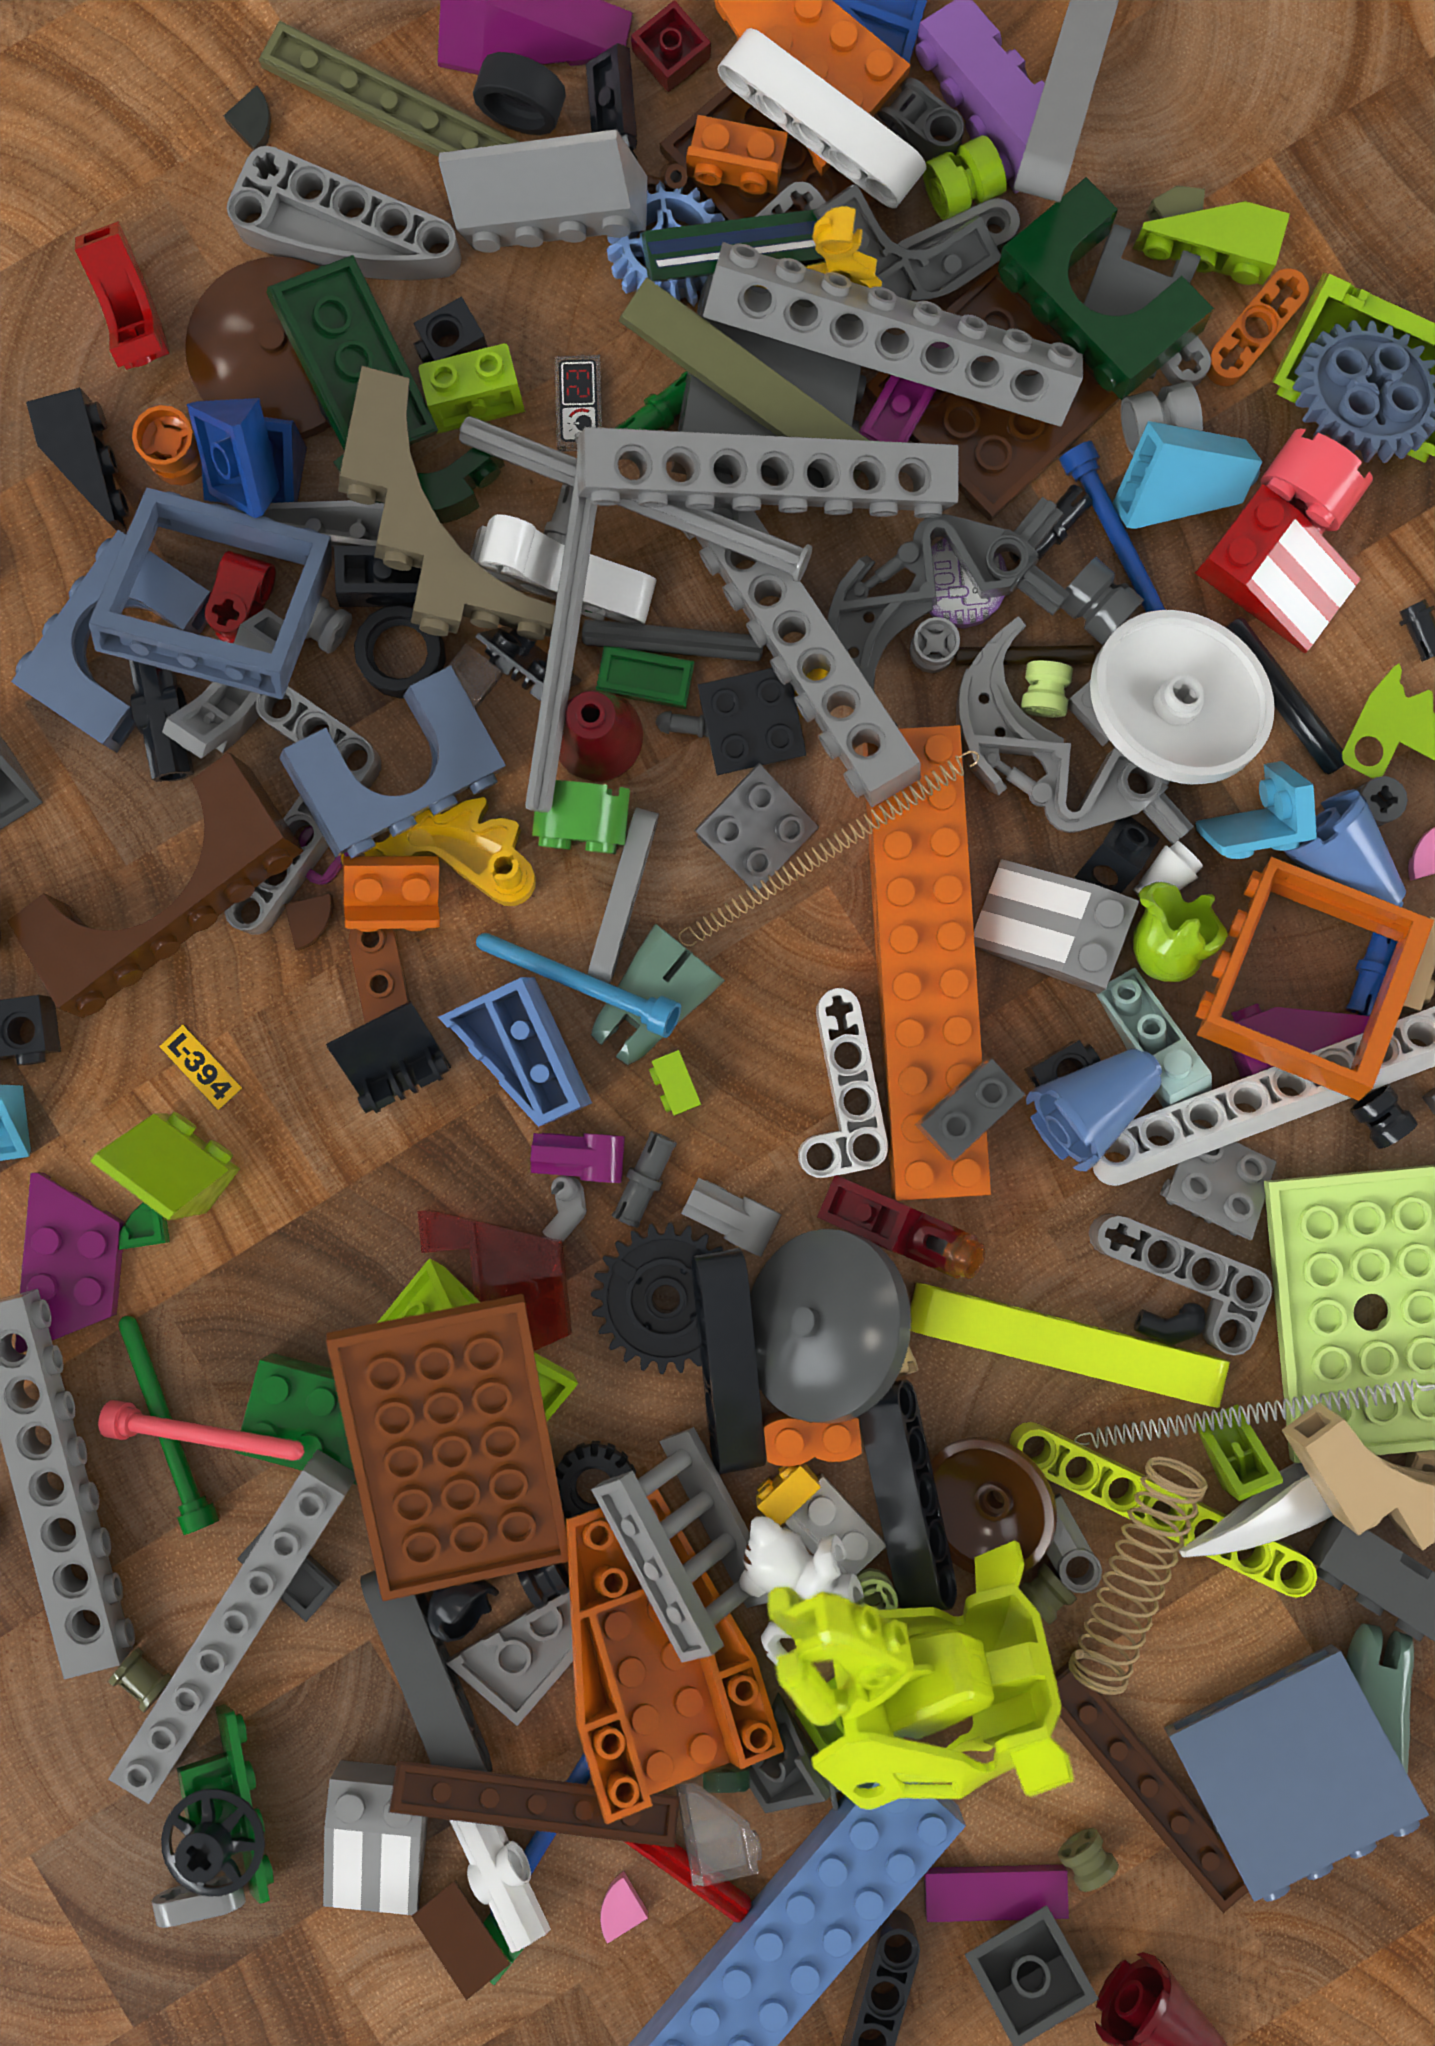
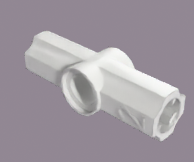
M450 1820L470 1863L467 1868L470 1887L481 1903L489 1904L511 1953L525 1948L546 1935L551 1928L529 1884L531 1870L522 1848L516 1842L509 1841L501 1826Z

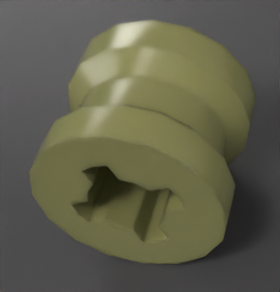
M1043 1563L1037 1569L1036 1578L1031 1582H1023L1018 1587L1049 1625L1057 1619V1611L1063 1605H1072L1077 1600L1071 1590L1066 1588L1060 1578L1046 1563Z
M1094 1828L1084 1829L1071 1836L1063 1843L1058 1852V1857L1063 1865L1073 1870V1880L1079 1890L1083 1892L1093 1891L1106 1884L1116 1874L1119 1867L1113 1854L1105 1852L1103 1849V1839L1097 1829Z

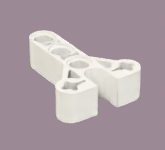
M494 515L489 519L487 527L482 525L477 530L470 555L475 562L493 577L518 591L539 594L557 600L565 545L536 530V527L529 522L508 515ZM590 554L582 609L623 623L645 625L657 580L649 574Z

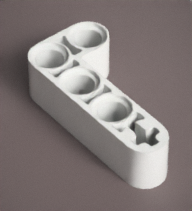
M835 988L828 991L819 1000L816 1007V1017L839 1131L809 1137L800 1145L798 1150V1161L801 1168L807 1174L816 1178H826L874 1168L885 1160L888 1153V1142L861 1007L857 997L851 991L844 988ZM833 998H839L841 1005H849L850 1012L843 1016L844 1029L846 1030L854 1026L856 1035L844 1034L834 1040H830L829 1031L836 1032L839 1030L836 1017L827 1016L826 1009L833 1004ZM841 1043H850L859 1052V1061L852 1069H844L835 1061L834 1052ZM852 1088L863 1090L868 1097L867 1109L859 1115L850 1114L844 1106V1096ZM862 1134L871 1135L877 1142L875 1156L867 1161L859 1160L853 1152V1143ZM816 1143L826 1144L832 1152L830 1164L821 1170L813 1169L807 1162L808 1149Z

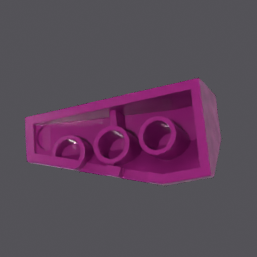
M440 0L438 66L479 75L486 56L496 52L515 53L528 57L540 64L567 62L570 66L585 65L617 43L627 47L633 21V12L603 0Z

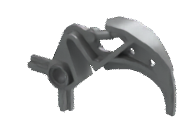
M1016 617L985 645L970 668L966 669L960 684L956 704V725H960L962 753L975 751L979 754V761L972 767L970 765L974 764L977 760L976 754L968 753L964 755L969 769L989 792L1000 795L1007 789V786L994 771V768L1007 776L1006 779L1028 794L1032 804L1044 807L1045 815L1050 824L1059 831L1066 833L1080 832L1137 815L1143 811L1172 845L1176 843L1194 826L1164 793L1168 788L1169 781L1141 769L1127 759L1116 747L1104 759L1076 812L1068 810L1066 799L1071 743H1064V738L1046 729L1026 715L1013 700L1005 682L1003 661L1006 651L1014 638L1026 627L1020 617ZM984 694L988 696L989 702L982 704L978 697ZM999 728L1004 730L1005 736L997 737L995 730ZM999 753L1035 756L1042 763L1047 775L1036 782L1016 767L1012 769L1000 761ZM1130 773L1140 774L1147 782L1145 794H1138L1130 789L1127 780Z

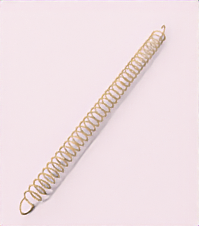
M968 751L959 757L955 755V758L961 769V773L953 766V764L949 760L947 761L953 773L954 779L946 772L942 765H940V769L945 777L946 783H944L936 774V772L932 770V773L937 781L938 788L930 781V779L926 775L924 776L929 785L931 793H929L920 783V781L917 780L923 798L914 790V788L911 785H909L916 803H914L908 797L905 791L902 790L901 792L903 793L906 799L908 808L898 799L896 795H894L901 813H899L887 799L886 801L891 809L893 818L884 810L881 804H879V807L884 815L885 822L878 817V815L875 813L873 809H871L877 821L878 827H876L869 820L867 815L864 814V817L866 818L868 825L870 827V832L861 824L859 819H856L861 828L863 837L860 836L849 823V826L854 834L855 841H853L847 835L845 830L841 828L842 832L846 837L848 846H846L839 839L837 834L834 833V836L836 837L839 843L841 851L835 848V846L831 843L829 838H826V840L831 846L833 856L829 854L823 847L822 843L819 842V845L825 854L826 860H823L818 855L814 847H812V850L817 857L819 865H816L810 859L807 852H804L805 856L807 857L810 863L811 870L808 869L802 863L801 859L797 856V859L803 868L804 874H801L795 868L792 861H790V865L794 869L797 879H794L788 873L785 866H782L783 870L788 876L789 884H787L781 878L778 871L775 870L777 877L780 879L782 888H779L774 883L771 876L768 875V879L772 883L775 893H772L767 888L764 881L760 880L761 884L767 892V898L764 897L758 890L757 886L753 884L754 889L759 895L760 902L756 901L752 897L750 891L746 889L747 894L752 900L753 907L749 906L746 903L743 896L739 894L740 899L745 905V912L739 908L735 899L732 898V902L736 906L739 916H736L731 911L728 904L724 903L726 909L730 912L732 919L731 921L728 920L724 916L722 910L719 907H717L718 912L723 917L724 925L720 924L717 921L713 912H710L711 917L717 924V930L711 927L707 918L703 916V920L710 929V934H707L703 930L701 924L698 921H696L698 928L702 931L703 938H699L694 933L692 928L689 926L679 933L678 938L680 943L684 946H693L697 943V941H695L693 944H684L682 942L681 934L687 929H690L692 934L697 939L704 941L705 935H712V930L718 932L719 926L726 927V921L732 923L733 916L736 918H740V911L746 914L748 911V907L754 909L755 903L762 904V898L768 900L769 893L772 895H776V888L778 890H783L784 884L788 886L791 885V879L794 881H798V874L804 877L806 874L805 869L809 872H812L813 865L816 867H820V860L823 862L828 861L827 855L834 858L835 851H837L838 853H842V846H844L845 848H850L849 840L852 843L856 844L857 836L862 839L865 838L864 831L868 834H872V826L875 829H879V821L882 824L886 825L887 817L894 820V811L897 814L902 815V807L906 810H910L909 801L913 805H917V797L921 800H925L924 791L931 796L933 795L932 787L940 791L941 786L939 781L943 785L948 786L947 776L953 781L956 780L955 772L960 776H963L964 771L959 761V758L963 757L968 753L976 754L977 760L974 764L970 765V767H972L979 761V754L975 751Z

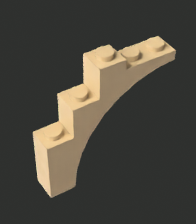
M1320 1402L1282 1429L1283 1434L1333 1516L1358 1536L1367 1529L1378 1525L1383 1517L1388 1515L1395 1529L1420 1549L1424 1550L1432 1543H1435V1472H1424L1396 1465L1375 1455L1364 1446L1345 1419Z

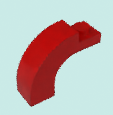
M119 221L75 237V252L102 308L109 330V350L117 367L125 366V369L128 370L133 367L146 365L157 358L168 355L169 348L159 315Z

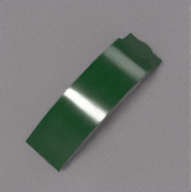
M472 448L448 467L432 473H417L421 488L439 522L444 524L460 519L478 509L480 506L473 489L477 486L484 488L498 478L501 473L500 469L505 465L503 459ZM344 454L333 461L339 473Z

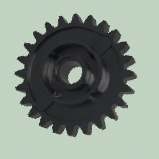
M673 1222L668 1223L663 1234L658 1232L653 1223H650L647 1237H642L638 1231L633 1229L631 1231L632 1244L627 1245L617 1240L615 1246L619 1256L614 1257L605 1254L602 1259L609 1267V1271H597L594 1275L598 1281L604 1284L603 1288L591 1292L592 1297L603 1302V1305L592 1311V1315L605 1317L606 1322L599 1328L598 1332L599 1334H614L609 1349L614 1350L624 1346L626 1348L623 1360L625 1363L634 1356H639L641 1358L640 1366L642 1371L646 1370L651 1361L657 1362L660 1374H664L667 1364L670 1362L675 1364L679 1373H683L686 1359H691L698 1367L701 1366L691 1258L696 1255L723 1251V1247L720 1245L711 1250L707 1249L706 1245L709 1237L707 1233L698 1240H693L691 1237L692 1227L690 1225L680 1235L675 1233ZM670 1285L678 1291L680 1301L676 1307L664 1310L655 1304L653 1292L659 1286Z

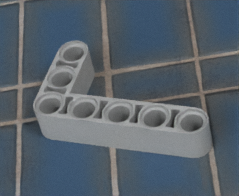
M289 686L283 699L291 700V709L282 718H273L272 716L274 704L281 699L258 693L256 698L258 715L274 730L293 743L310 736L314 727L328 725L329 734L346 764L348 757L357 750L366 751L368 757L365 766L357 771H351V773L363 786L368 789L371 787L381 771V758L379 753L363 737ZM301 796L298 797L288 811L284 821L293 835H295L300 827L312 825L314 830L312 841L307 846L302 847L304 851L292 860L291 865L287 868V876L281 884L273 886L266 879L255 888L254 893L248 899L235 903L224 911L225 917L232 927L251 935H260L267 932L284 911L285 904H289L306 880L307 872L310 868L313 869L329 847ZM252 900L257 901L260 906L258 918L250 924H245L241 917L243 906Z

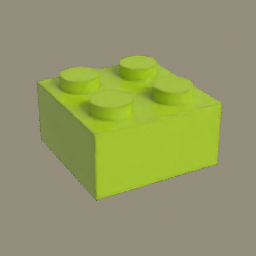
M679 1050L652 1060L654 1067L650 1068L649 1071L656 1086L661 1084L665 1094L661 1095L660 1099L666 1113L672 1111L673 1115L676 1116L701 1105Z

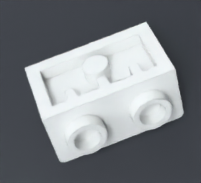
M821 1473L818 1476L821 1488L784 1522L786 1524L784 1528L800 1534L805 1547L814 1555L817 1551V1544L823 1536L836 1534L841 1539L846 1552V1558L837 1563L840 1574L855 1573L857 1575L886 1547L885 1541Z

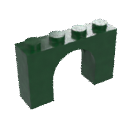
M1085 177L1061 198L1060 203H1054L1003 246L997 271L1004 285L1010 291L1018 292L1031 305V310L1040 323L1046 326L1050 325L1062 338L1063 344L1069 345L1077 353L1083 354V361L1093 370L1099 385L1107 391H1113L1122 401L1204 331L1214 308L1183 276H1180L1145 307L1128 315L1109 316L1100 314L1089 309L1076 297L1069 282L1068 271L1079 259L1110 234L1118 211L1104 194Z

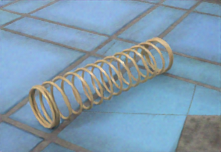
M1155 1457L1147 1461L1145 1466L1147 1475L1140 1478L1143 1487L1149 1492L1140 1491L1134 1494L1135 1501L1141 1507L1131 1508L1127 1511L1129 1518L1134 1523L1124 1524L1121 1527L1123 1535L1127 1538L1126 1540H1118L1115 1543L1116 1550L1121 1555L1112 1556L1109 1559V1564L1114 1571L1105 1572L1102 1575L1103 1581L1108 1587H1102L1096 1591L1097 1597L1102 1603H1094L1090 1606L1091 1613L1095 1618L1087 1619L1084 1622L1085 1630L1089 1634H1083L1078 1637V1644L1082 1649L1075 1650L1069 1660V1669L1073 1676L1084 1686L1102 1694L1116 1695L1123 1693L1127 1689L1129 1684L1128 1678L1133 1673L1132 1663H1135L1140 1657L1139 1647H1142L1146 1642L1145 1632L1152 1626L1151 1616L1155 1615L1159 1610L1157 1600L1164 1596V1584L1168 1583L1172 1577L1170 1568L1174 1567L1178 1562L1176 1551H1179L1185 1545L1182 1535L1188 1534L1191 1530L1189 1519L1194 1518L1198 1513L1195 1502L1202 1500L1208 1488L1206 1480L1198 1471L1171 1458ZM1160 1465L1176 1469L1188 1476L1196 1483L1199 1489L1176 1485L1157 1474L1152 1466ZM1151 1479L1161 1488L1187 1497L1189 1500L1173 1498L1159 1493L1149 1487L1145 1480ZM1145 1495L1163 1501L1177 1510L1182 1516H1173L1156 1511L1141 1502L1139 1496ZM1175 1503L1192 1504L1193 1511L1190 1515H1186ZM1143 1512L1152 1515L1168 1524L1176 1533H1168L1146 1526L1138 1521L1132 1513ZM1170 1520H1185L1186 1528L1180 1532ZM1136 1528L1148 1532L1163 1541L1170 1549H1160L1141 1543L1131 1537L1126 1532V1529ZM1163 1536L1179 1537L1180 1544L1177 1548H1173L1172 1544ZM1130 1544L1142 1548L1154 1555L1164 1565H1152L1136 1560L1124 1553L1119 1545ZM1158 1553H1173L1172 1562L1167 1564ZM1120 1559L1136 1564L1148 1571L1158 1582L1144 1581L1129 1576L1119 1570L1113 1561ZM1152 1569H1167V1576L1161 1581ZM1115 1575L1130 1580L1142 1587L1152 1598L1137 1597L1119 1590L1109 1583L1107 1577ZM1160 1585V1593L1155 1597L1147 1586ZM1101 1592H1115L1136 1603L1145 1614L1126 1612L1119 1607L1109 1604L1101 1597ZM1154 1601V1608L1151 1612H1148L1141 1602ZM1096 1607L1109 1608L1129 1618L1139 1630L1120 1628L1116 1624L1100 1618L1094 1609ZM1147 1617L1148 1623L1145 1628H1142L1135 1618ZM1097 1622L1125 1635L1132 1642L1133 1646L1118 1645L1109 1639L1096 1635L1089 1629L1088 1624ZM1141 1633L1140 1642L1136 1644L1129 1634ZM1084 1638H1094L1104 1645L1117 1649L1127 1661H1113L1100 1653L1088 1650L1083 1645L1082 1640ZM1135 1649L1134 1657L1130 1660L1123 1650ZM1077 1659H1089L1099 1662L1113 1670L1119 1677L1099 1675L1085 1668ZM1075 1664L1088 1675L1105 1681H1122V1685L1111 1687L1096 1683L1083 1675ZM1129 1665V1671L1125 1673L1120 1666Z

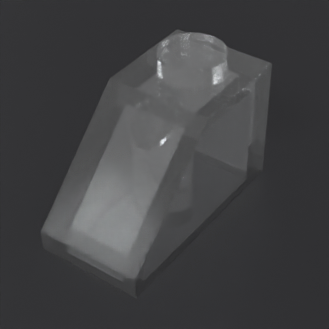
M695 1782L675 1785L677 1796H680L679 1810L693 1885L707 1886L759 1873L757 1861L762 1858L761 1844L755 1830L751 1831L749 1821Z

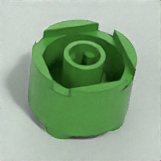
M556 780L551 810L546 813L534 812L532 836L539 837L538 846L570 850L571 841L586 842L585 851L616 854L617 845H625L630 789L619 787V796H613L612 789H607L608 785Z

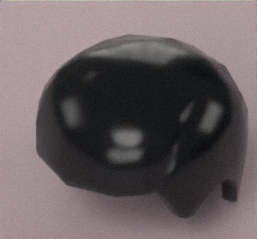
M486 1580L434 1590L429 1602L427 1615L428 1627L431 1633L439 1640L445 1642L463 1639L475 1628L483 1614L492 1611L488 1601V1594L497 1596L499 1590Z

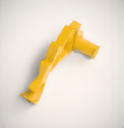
M840 206L827 211L815 223L813 240L816 244L815 250L825 258V262L808 265L805 268L824 274L829 272L839 273L846 276L851 282L869 288L881 287L882 281L875 275L877 259L857 251L861 245L863 230L857 229L853 234L856 209ZM753 285V286H756V287L765 288L764 286H761V285Z
M485 797L463 801L445 813L435 816L428 809L416 816L417 825L395 837H392L390 834L389 838L383 842H375L376 846L364 853L365 856H438V859L503 906L522 904L531 897L535 890L536 877L533 868L515 850L521 832L519 824L506 818L491 819L481 823L489 806ZM344 854L341 855L342 864H343V856H345Z

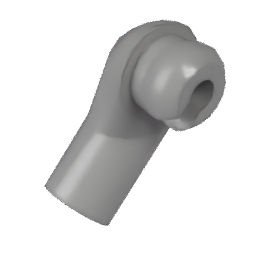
M558 1176L551 1185V1193L555 1194L558 1213L542 1232L558 1246L563 1243L582 1221L587 1212L584 1188L579 1180L573 1176Z

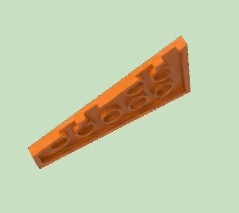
M714 0L715 8L723 21L729 23L738 40L746 29L758 30L872 117L910 73L911 64L833 0ZM807 148L813 157L814 166L822 176L831 165Z

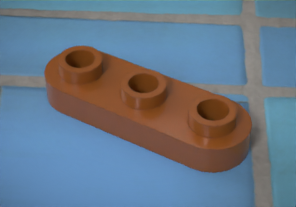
M351 929L349 933V947L365 1024L410 1001L395 929L377 930L379 942L372 948H368L364 943V937L368 932ZM379 976H385L388 980V988L382 993L375 992L373 988V982Z

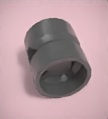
M1096 556L1067 586L1065 590L1070 593V596L1061 608L1073 619L1083 617L1085 619L1084 629L1101 645H1104L1112 633L1134 613L1144 599L1127 583L1116 585L1114 583L1116 573Z

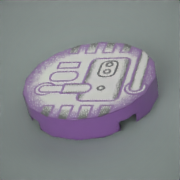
M945 538L941 539L931 547L937 605H933V610L929 613L932 617L946 618L956 628H969L982 624L998 610L1005 596L981 599ZM999 554L996 556L994 563L1002 571H1007L1004 559Z

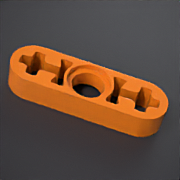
M1290 268L1277 271L1210 352L1211 365L1207 372V376L1213 383L1219 386H1232L1238 383L1296 314L1309 293L1308 281L1301 272ZM1286 286L1290 287L1293 290L1291 296L1286 298L1276 311L1270 305L1280 290ZM1251 317L1263 319L1268 326V335L1264 338L1250 336L1246 331L1245 321ZM1238 344L1244 349L1243 352L1239 355L1233 366L1229 367L1228 370L1223 369L1220 366L1223 358L1228 357Z

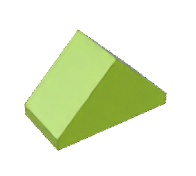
M1237 1404V1405L1232 1406V1407L1235 1409L1236 1414H1237V1416H1238V1408H1239V1406H1238V1404ZM1230 1408L1225 1409V1411H1226V1413H1227V1415H1228V1418H1229V1410H1230ZM1233 1410L1232 1428L1229 1427L1224 1412L1223 1429L1220 1428L1215 1414L1214 1431L1211 1430L1207 1417L1205 1418V1432L1202 1431L1199 1421L1196 1422L1197 1431L1221 1488L1238 1501L1283 1483V1477L1251 1425L1247 1424L1242 1410L1241 1427L1237 1424Z

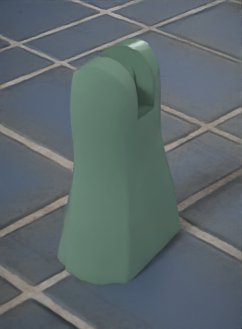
M655 923L617 987L647 1000L650 997L658 999L660 996H664L681 1004V1013L678 1024L702 1004L725 980ZM606 1003L594 1022L591 1036L600 1045H603L612 1034L616 1033L624 1019L637 1030L625 1041L624 1046L616 1056L617 1059L627 1066L645 1056L663 1038L648 1031L647 1025L641 1023V1017Z
M1362 1623L1351 1640L1346 1662L1408 1775L1410 1701L1414 1668L1413 1637L1399 1631H1394L1388 1639L1383 1665H1379L1383 1644L1382 1629L1376 1625Z

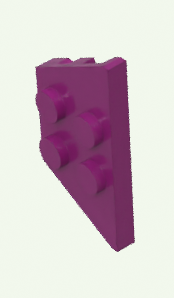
M33 1172L30 1175L20 1293L35 1289L39 1290L41 1300L44 1299L50 1308L51 1326L48 1328L51 1340L53 1341L117 1315L123 1249L119 1250V1236L125 1221L107 1210H100L87 1198L77 1192H71L52 1181L49 1175L42 1172ZM16 1334L15 1350L18 1353L26 1352L27 1343L25 1339Z

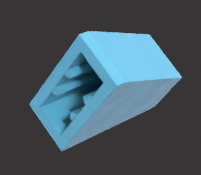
M1148 421L1115 496L1113 505L1125 526L1136 529L1242 504L1250 487L1256 483L1259 477L1260 466L1263 461L1246 439Z

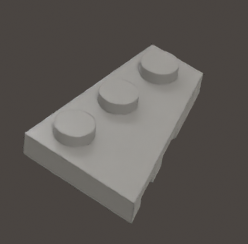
M570 1592L565 1595L557 1593L549 1598L548 1604L543 1608L537 1609L533 1607L451 1656L446 1662L452 1670L516 1726L520 1724L573 1662Z

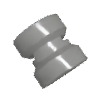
M933 617L920 623L911 640L909 649L910 658L914 665L923 672L928 673L941 672L947 668L959 649V631L946 618Z

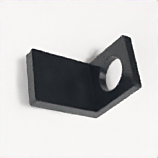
M1131 816L1116 820L1101 845L1077 872L1075 879L1121 894L1142 870L1160 838ZM1099 865L1112 868L1118 876V882L1113 885L1099 882L1094 875V868Z

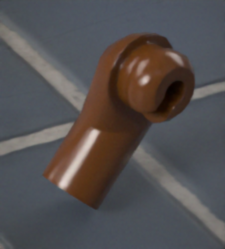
M676 163L664 165L659 173V177L647 175V190L650 194L656 193V186L659 181L664 184L665 191L673 192V189L683 187L688 178L685 168Z

